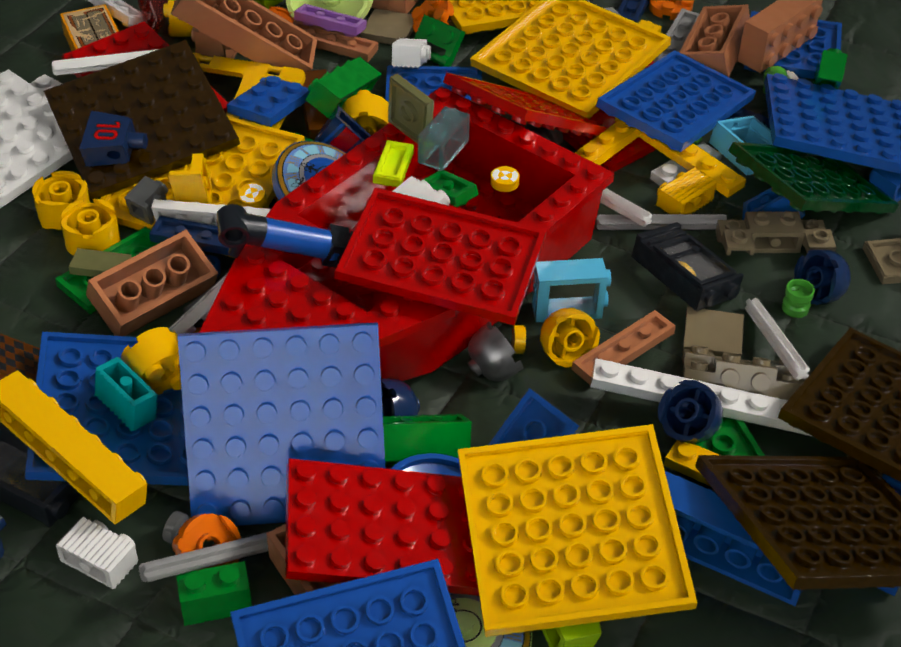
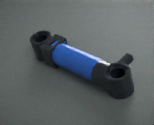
M236 204L225 205L216 214L219 241L222 245L230 247L228 253L233 258H238L247 244L319 258L323 266L337 268L354 232H350L348 227L330 224L327 229L249 214L246 212V209Z

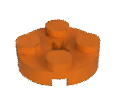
M425 0L421 6H417L412 12L415 33H417L424 14L449 25L447 20L449 15L453 17V4L449 0Z
M650 0L649 10L659 18H663V15L670 16V20H675L682 8L689 11L693 9L694 0Z
M213 513L198 514L188 519L181 526L178 535L173 539L172 549L178 555L202 549L205 540H213L214 544L212 546L241 539L236 525L229 518ZM239 559L233 560V561H229V562H225V563H221V564H217V565H213V566H209V567H206V568H211V567H216V566H221V565H226V564L237 563V562L239 561Z

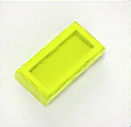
M387 140L373 174V183L392 187L401 185L414 154V145Z

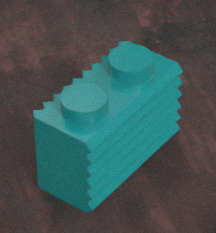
M116 357L96 367L95 396H98L99 400H102V404H106V408H110V411L114 412L118 419H122V423H126L125 427H129V431H135L157 417L155 414L157 413L158 394L120 357Z

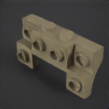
M746 212L744 220H718L715 231L717 241L723 244L726 255H731V251H746L749 255H754V253H800L802 244L807 253L812 249L835 252L837 248L832 231L825 228L823 220H801L799 212Z
M692 345L691 350L684 349L682 377L784 400H789L804 382L803 378L795 380L780 358L779 361H774L767 358L753 357V360L750 361L742 360L740 355L723 353L722 357L714 356L712 352H708V347Z

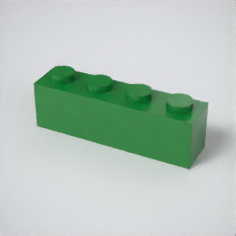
M360 56L352 61L347 60L343 66H337L331 73L326 72L322 78H315L308 87L310 92L305 100L329 118L338 106L342 108L343 103L348 98L357 95L358 91L368 90L371 92L381 73Z
M462 414L383 416L385 465L394 466L405 458L426 453L444 454L458 458V449L470 448L472 421Z

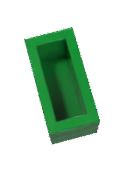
M835 48L823 50L817 62L813 84H829L835 87V89H839L843 80L848 54L842 53L841 50Z
M245 561L176 575L184 626L231 617V611L252 606Z

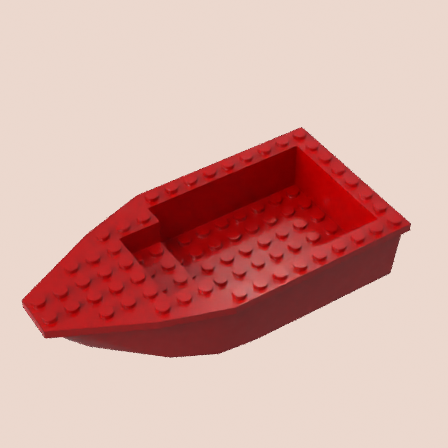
M441 86L428 95L434 100L432 141L430 146L425 149L394 125L388 123L277 201L266 216L327 229L330 224L348 227L350 232L354 231L374 188L393 191L397 188L373 183L374 171L386 141L390 140L414 145V154L403 182L411 176L421 181L441 169L477 185L479 195L470 199L467 204L456 208L547 230L546 238L537 262L568 260L591 240L602 192L613 182L614 172ZM501 166L516 169L520 175L518 188L511 192L495 190L491 186V172ZM246 244L240 256L235 258L199 333L378 322L381 379L405 381L433 372L466 349L472 336L488 322H491L493 326L497 321L336 280V268L323 266L319 258ZM534 272L525 297L533 291Z

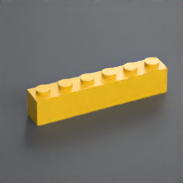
M17 370L0 380V422L112 523L116 525L146 504L147 482L139 472H134L128 467L120 455L115 452L112 453L105 447L97 435L89 433L81 426L75 416L66 413L53 397H48L43 393L32 379H27Z

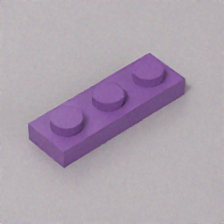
M303 4L294 11V20L301 21L304 25H316L323 27L326 31L342 32L348 37H355L366 29L367 20L324 8Z

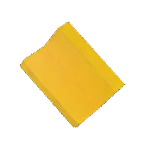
M192 154L190 170L169 171L168 178L175 201L211 204L213 188L204 154Z

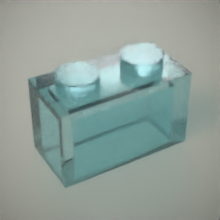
M445 106L418 135V163L443 171L469 142L470 114Z

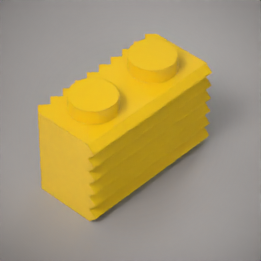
M696 167L687 172H680L671 182H665L660 185L657 190L656 206L668 214L695 213L703 205L705 206L710 201L712 202L717 182L712 177L705 175L704 172L697 170Z

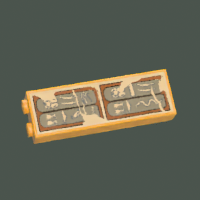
M106 4L60 14L63 32L71 51L119 32Z

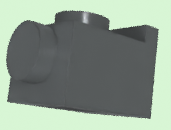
M144 176L124 197L130 215L152 225L154 223V215L151 209L153 200H167L165 194L168 192V188L159 180L155 181Z

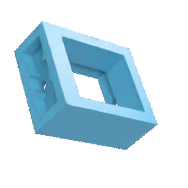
M753 115L718 121L715 128H713L709 143L746 176L752 175L754 172L750 168L738 164L735 160L736 157L728 150L733 142L745 143L744 141H746L747 143L772 145L771 130Z
M603 258L537 262L534 269L532 292L535 322H544L551 313L562 308H575L587 313L593 319H602L604 307H608V292L606 288L611 286L610 269L605 268ZM595 283L594 296L549 299L550 286Z

